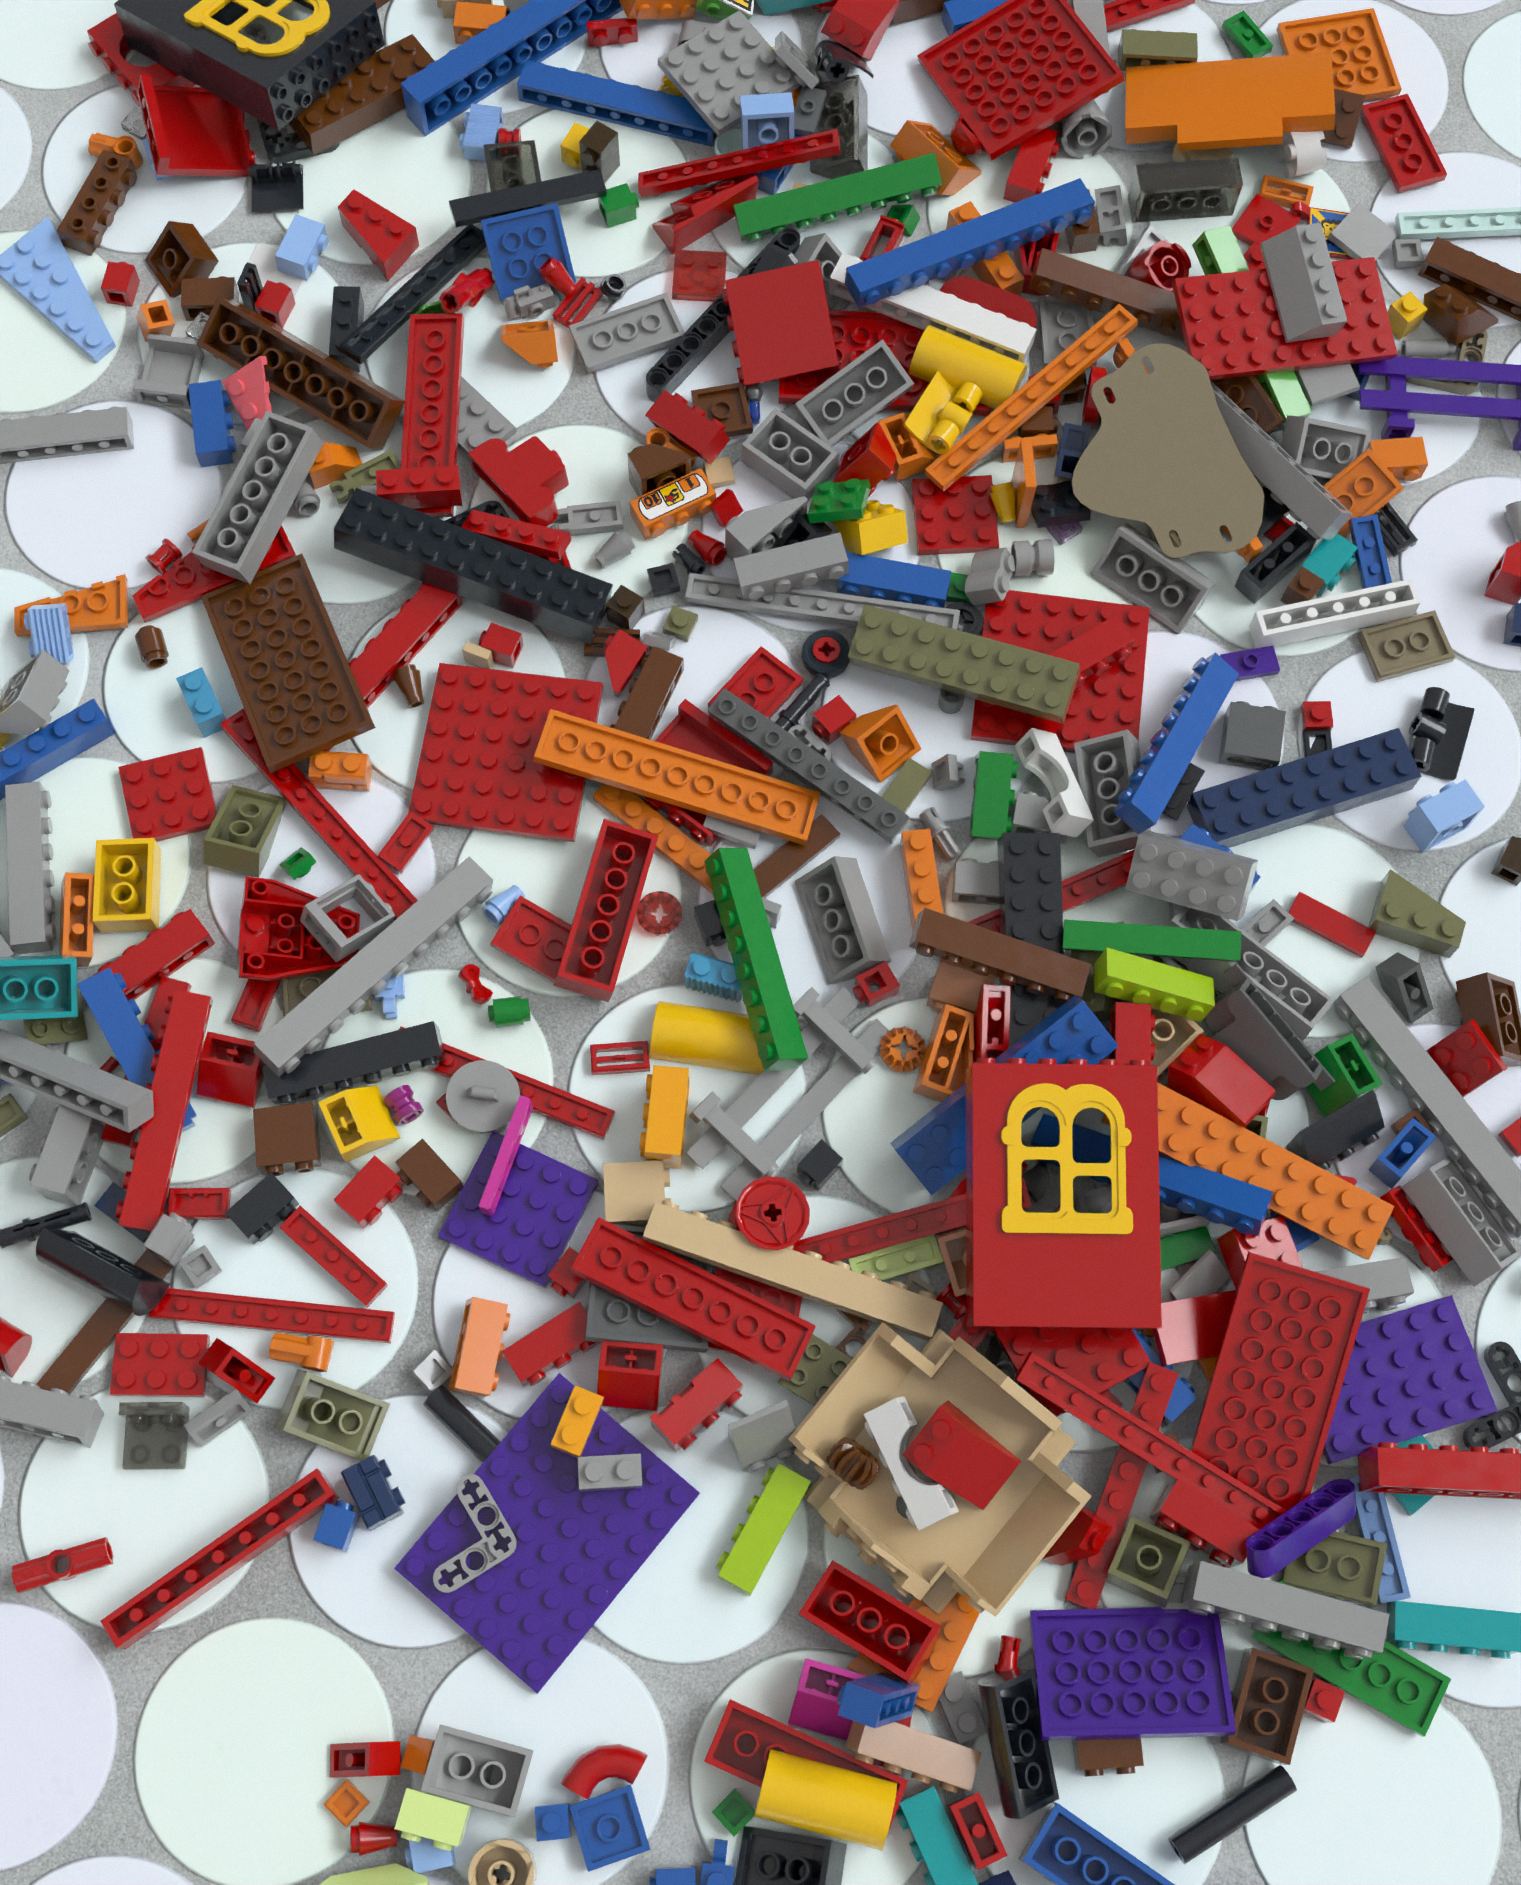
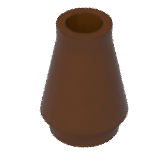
M414 664L397 668L394 671V681L407 701L408 707L414 708L424 704L420 670H417Z

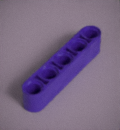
M1335 1479L1328 1482L1246 1540L1247 1570L1249 1574L1260 1578L1273 1576L1352 1520L1357 1513L1354 1483L1346 1479Z

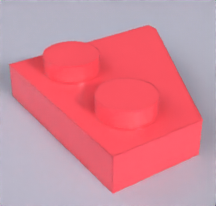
M265 356L257 357L222 381L247 430L255 418L262 420L266 411L272 412L269 401V382L265 381L264 365H267Z

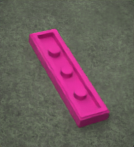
M519 1096L479 1203V1208L483 1214L492 1216L495 1213L534 1108L528 1097Z

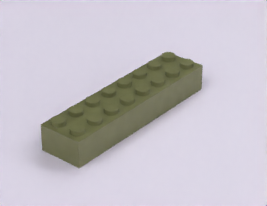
M864 604L848 654L851 664L958 695H964L1061 724L1065 722L1080 674V664L866 604Z

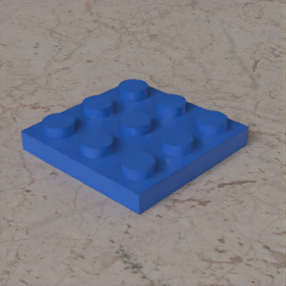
M557 203L480 220L500 300L513 296V290L528 285L532 289L547 283L541 279L542 275L538 270L550 257L560 260L574 283H576Z

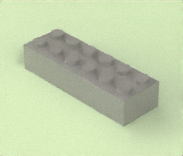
M269 411L265 412L192 551L193 555L203 566L251 584L324 444L314 428Z
M1184 906L1167 925L1169 927L1242 931L1239 962L1188 958L1176 959L1183 963L1190 971L1213 978L1214 989L1222 994L1234 988L1223 973L1238 963L1302 1041L1335 1002L1334 999L1225 917Z
M1199 1561L1188 1567L1181 1604L1188 1605V1611L1204 1616H1207L1208 1613L1220 1614L1219 1620L1236 1625L1239 1622L1251 1623L1250 1629L1263 1633L1279 1631L1282 1632V1638L1294 1642L1311 1640L1313 1641L1312 1646L1326 1651L1342 1649L1344 1650V1656L1363 1660V1658L1371 1659L1372 1655L1383 1653L1390 1615L1204 1561Z

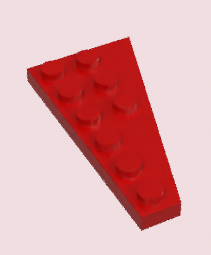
M282 525L257 572L296 556ZM191 551L184 558L181 559L179 557L172 563L173 567L162 576L157 575L137 591L133 598L146 623L201 600V596L238 581V579L203 566Z

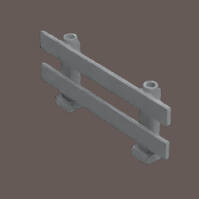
M844 986L824 1007L816 1001L820 994L813 987L807 990L793 1005L796 1017L802 1016L808 1022L801 1030L808 1057L825 1039L842 1056L759 1144L741 1128L803 1063L793 1070L763 1071L725 1112L716 1105L721 1099L712 1091L690 1113L689 1117L696 1124L703 1120L710 1127L685 1153L702 1170L726 1144L744 1159L720 1185L735 1202H737L742 1190L753 1180H757L761 1176H772L779 1168L776 1160L859 1071L866 1074L877 1063L874 1055L880 1050L882 1038L889 1030L878 1019H875L859 1038L855 1039L840 1023L860 1002Z

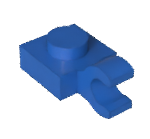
M715 1839L712 1863H702L700 1885H733L735 1865L725 1864L728 1840Z

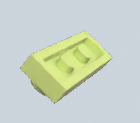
M934 1234L848 1259L851 1271L862 1274V1271L875 1273L880 1276L879 1280L883 1282L943 1263Z

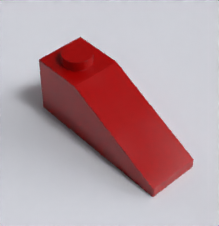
M981 985L974 1016L973 1062H977V1058L996 1059L1009 1048L1011 986Z

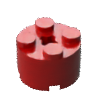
M1162 240L1134 258L1131 267L1128 269V277L1174 292L1172 282L1175 278L1189 277L1191 261L1187 252L1179 244H1171L1166 240Z

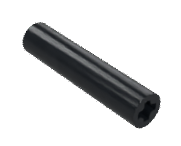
M443 1385L436 1388L425 1400L423 1405L482 1463L501 1442ZM516 1475V1480L522 1478L521 1476Z
M1279 1765L1168 1838L1169 1843L1178 1858L1185 1865L1296 1792V1785L1284 1767Z

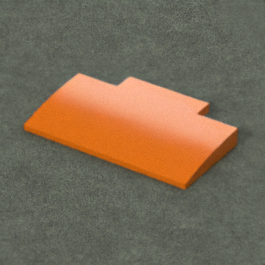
M1331 52L1126 67V144L1177 141V151L1283 144V133L1334 130L1335 98Z

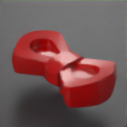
M473 964L465 965L461 968L458 977L466 983V992L471 994V1001L481 1005L487 1003L491 999L493 992L481 984L479 980L480 968Z

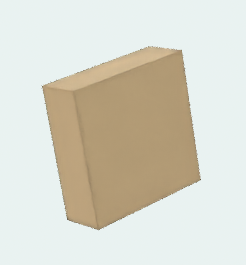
M729 456L715 459L711 465L703 461L705 475L713 488L735 484V476Z
M470 642L465 643L462 649L465 662L479 668H492L494 662L491 650Z

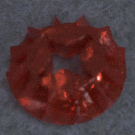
M656 891L649 893L639 902L636 913L638 923L646 933L650 932L656 936L666 933L670 934L672 930L679 927L682 918L680 902L675 896L667 892ZM659 904H661L663 913L668 915L663 916L660 923H657L656 916L651 914L656 913Z

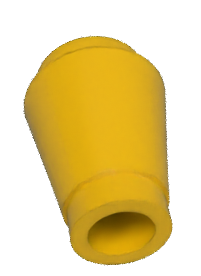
M1012 482L991 486L992 493L989 494L1000 522L1017 520L1016 488H1013Z

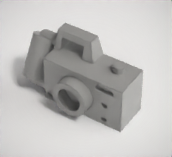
M548 283L532 289L528 285L513 290V296L503 300L508 319L518 317L524 319L529 316L538 317L544 311L555 307L554 294Z

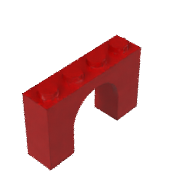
M117 13L87 30L91 41L88 45L92 53L96 57L100 56L102 58V62L109 73L114 72L117 75L116 78L124 90L129 89L131 91V96L139 107L137 88L140 74H151L153 86L193 87L196 85L159 63L151 66H135L128 63L126 57L132 48L127 45Z

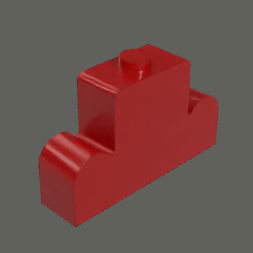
M537 436L531 437L510 452L505 441L498 438L489 439L468 452L472 470L520 521L546 527L556 520L558 510L554 495L569 485L567 472L559 454L555 450L551 451Z

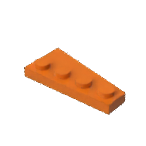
M126 575L116 576V580L103 583V581L91 584L92 587L80 591L73 589L64 592L65 595L51 599L47 597L14 607V632L16 636H31V630H26L24 614L28 613L27 609L32 605L66 603L71 633L128 628V579Z

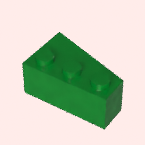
M979 751L975 756V764L977 765L973 781L974 796L971 808L969 837L999 840L1002 833H1011L1012 818L1008 817V807H1013L1015 790L1010 789L1011 778L1016 779L1018 762L1013 761L1014 754Z

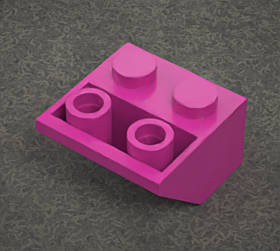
M805 1658L788 1724L847 1741L853 1720L838 1715L840 1705L837 1704L838 1695L842 1686L846 1685L848 1681L867 1676Z

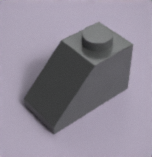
M1397 952L1375 967L1383 991L1409 1023L1412 1024L1434 1009L1420 963Z

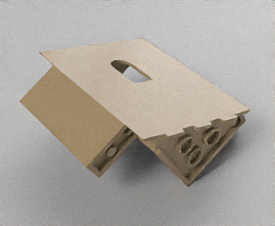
M882 1322L788 1438L797 1448L794 1453L806 1464H809L811 1460L816 1464L813 1467L821 1474L804 1498L826 1520L823 1526L835 1537L838 1538L842 1534L852 1541L860 1550L857 1556L867 1565L872 1567L874 1564H877L895 1580L892 1586L905 1597L910 1593L918 1600L926 1603L937 1614L942 1612L958 1592L963 1597H966L968 1594L970 1597L966 1601L979 1613L986 1610L996 1617L1092 1497L1057 1467L1076 1444L1074 1439L1059 1428L1063 1422L963 1339L958 1337L954 1341L941 1329L935 1333L923 1350L919 1352ZM904 1396L918 1424L909 1437L908 1448L939 1406L949 1400L1022 1462L984 1510L949 1490L959 1512L918 1531L916 1525L913 1526L908 1519L901 1516L896 1506L898 1495L892 1485V1479L894 1478L889 1467L886 1468L879 1458L878 1451L880 1448L875 1438L872 1439L865 1428L867 1420L864 1414L894 1398ZM844 1437L856 1440L858 1444L871 1452L880 1464L881 1470L877 1474V1478L863 1490L851 1487L842 1478L835 1475V1472L829 1467L826 1457L830 1453V1449ZM910 1462L911 1467L917 1473L919 1469Z

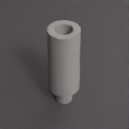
M1446 339L1403 340L1401 344V357L1417 356L1427 359L1446 358L1447 354H1455L1456 345L1447 343Z

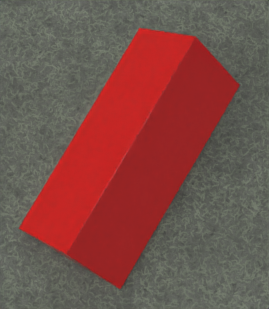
M742 175L729 180H720L671 203L673 214L653 223V229L670 253L674 255L734 218L733 206L735 204L756 199L758 189L757 175Z

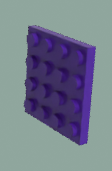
M491 1132L438 1237L546 1289L549 1283L548 1275L561 1259L599 1184V1180L520 1144L494 1215L483 1214L479 1208V1203L504 1139L503 1135Z

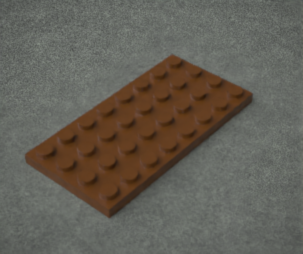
M302 553L257 572L251 584L238 580L201 596L270 773L376 728Z

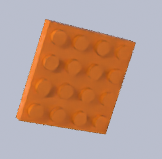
M1374 8L1278 23L1276 30L1285 56L1331 52L1334 89L1365 95L1364 101L1399 96L1402 88Z

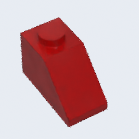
M620 629L616 635L611 633L603 646L606 649L605 657L613 693L618 698L640 666L644 655L648 653V646Z
M218 1338L215 1339L198 1363L257 1404L275 1380L274 1376Z
M1083 1507L1042 1559L1063 1566L1095 1556L1106 1543L1113 1527L1091 1510Z
M401 1741L330 1744L329 1778L400 1775Z

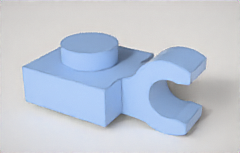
M404 973L397 978L393 976L386 982L388 985L385 990L378 996H375L376 1001H383L385 1019H397L398 1017L397 999H405Z

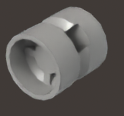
M1051 539L1037 540L1033 545L1028 540L1012 542L1011 555L1016 562V568L1013 571L1014 577L1030 576L1032 571L1038 575L1053 574L1054 547Z

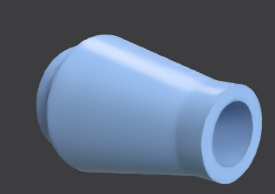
M512 885L509 889L485 902L486 906L482 908L485 917L494 925L503 923L519 896L525 897L523 891L518 886Z

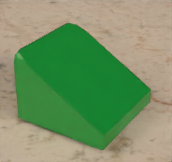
M913 204L891 205L886 216L888 218H895L905 224V236H912L920 220V216Z

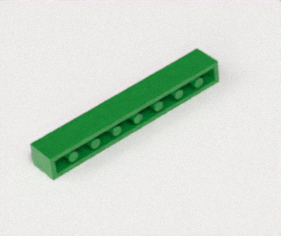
M935 153L735 204L733 212L741 241L747 240L748 243L761 240L762 235L772 233V236H776L785 228L797 227L798 230L811 227L812 222L822 220V223H829L837 220L839 215L847 214V217L859 215L862 213V209L872 207V210H879L887 207V203L897 201V204L906 203L912 200V196L922 194V197H929L937 194L942 181Z
M718 848L704 861L719 911L720 922L727 939L728 950L731 953L735 967V975L743 995V1003L747 1009L750 1027L758 1048V1056L761 1059L764 1071L793 1070L807 1060L808 1055L747 848Z

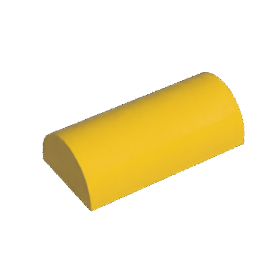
M929 325L916 347L909 374L931 382L936 372L939 371L942 377L957 390L965 382L974 383L982 391V398L979 403L996 409L1018 390L1028 365Z
M658 1001L651 1035L650 1059L760 1075L764 1071L761 1059L758 1056V1048L750 1027L748 1014Z
M770 1749L754 1816L882 1851L892 1818L897 1783Z

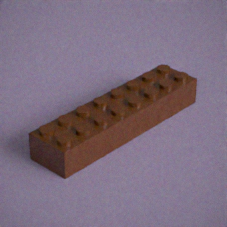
M217 297L197 343L201 348L238 370L257 357L265 356L267 359V365H264L265 381L269 382L271 390L368 448H384L405 404V401L234 299Z

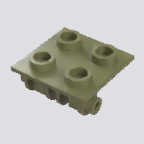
M78 985V1017L23 1019L27 1040L47 1047V1044L88 1040Z
M812 1334L790 1382L779 1378L777 1383L815 1406L851 1362L852 1358Z

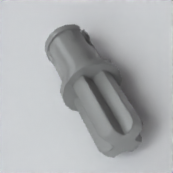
M934 807L924 810L919 815V818L926 828L930 829L932 841L937 842L947 859L953 860L961 854V850L949 833L950 827L944 824Z

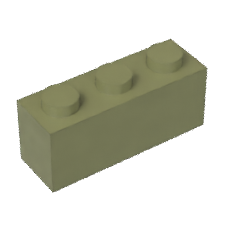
M1122 29L1118 46V67L1121 71H1126V67L1197 62V33Z

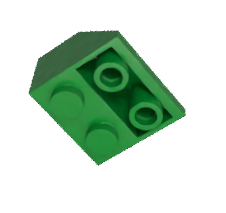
M1352 1033L1314 1054L1335 1079V1082L1322 1091L1319 1090L1314 1082L1308 1085L1306 1089L1324 1118L1372 1089L1376 1092L1382 1085V1082Z

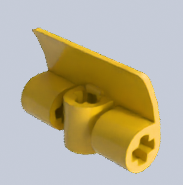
M937 371L907 418L904 427L918 441L938 454H946L958 435H961L966 428L974 409L982 398V391L976 384L971 382L963 383L959 390H957Z

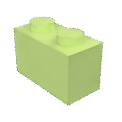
M406 1788L394 1829L402 1831L401 1838L420 1842L421 1837L434 1840L433 1847L451 1851L453 1846L459 1847L462 1844L472 1805L417 1789Z

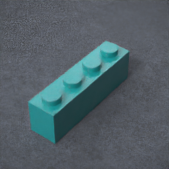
M1405 1601L1387 1602V1614H1390L1387 1626V1641L1397 1642V1648L1416 1650V1644L1428 1645V1651L1440 1653H1448V1647L1460 1648L1461 1655L1479 1656V1650L1490 1651L1492 1658L1511 1659V1654L1521 1653V1613Z
M929 1786L901 1800L899 1804L900 1810L896 1812V1816L903 1830L909 1829L914 1841L910 1842L909 1846L916 1861L923 1860L928 1872L923 1875L926 1884L978 1885L935 1787Z

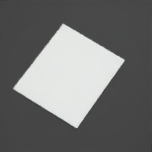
M257 243L248 263L256 265L262 286L264 287L267 280L275 283H284L292 289L295 298L303 279L278 271L275 259L278 249Z

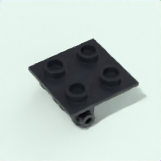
M292 161V163H282V166L280 162H277V166H273L272 162H269V166L257 163L249 166V176L251 177L252 212L304 209L303 165Z

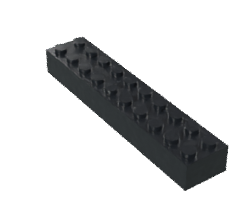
M358 488L355 489L334 527V548L589 645H591L606 613V604L612 594L613 584Z

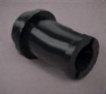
M684 543L676 547L680 552L679 554L673 551L672 556L687 569L688 575L690 573L702 574L705 571L704 559L697 557Z

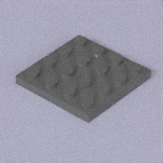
M614 1224L640 1238H643L646 1227ZM664 1249L712 1273V1265ZM589 1282L584 1341L663 1345V1349L707 1352V1340Z

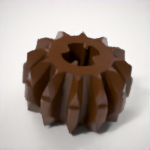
M847 1437L840 1439L837 1444L835 1443L826 1457L829 1467L835 1472V1475H838L851 1487H856L860 1490L872 1484L881 1470L878 1460L871 1452L858 1444L856 1440H851Z

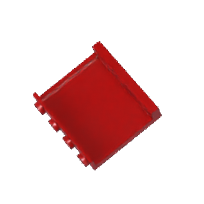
M140 74L137 95L156 175L249 177V166H253L255 163V153L253 150H250V133L244 126L245 113L243 110L202 87L153 86L151 74Z
M819 260L725 280L726 289H722L724 304L729 305L731 315H727L730 332H735L736 341L732 342V348L735 358L739 357L741 367L737 368L739 383L743 382L747 388L828 369L830 372L840 370Z
M686 699L678 706V715L655 740L662 744L769 777L773 773V762ZM641 795L651 808L656 811L660 809L666 813L668 819L677 827L682 825L689 830L690 835L697 842H705L712 846L719 836L714 835L703 826L707 815Z

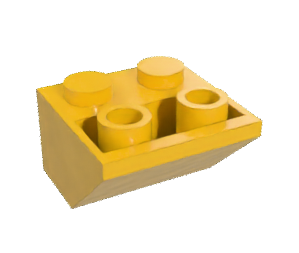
M879 500L867 501L864 517L861 519L832 521L838 533H841L847 550L860 555L908 543L905 511L894 508L892 504H881Z
M377 1085L347 1089L318 1102L340 1154L346 1163L401 1138Z

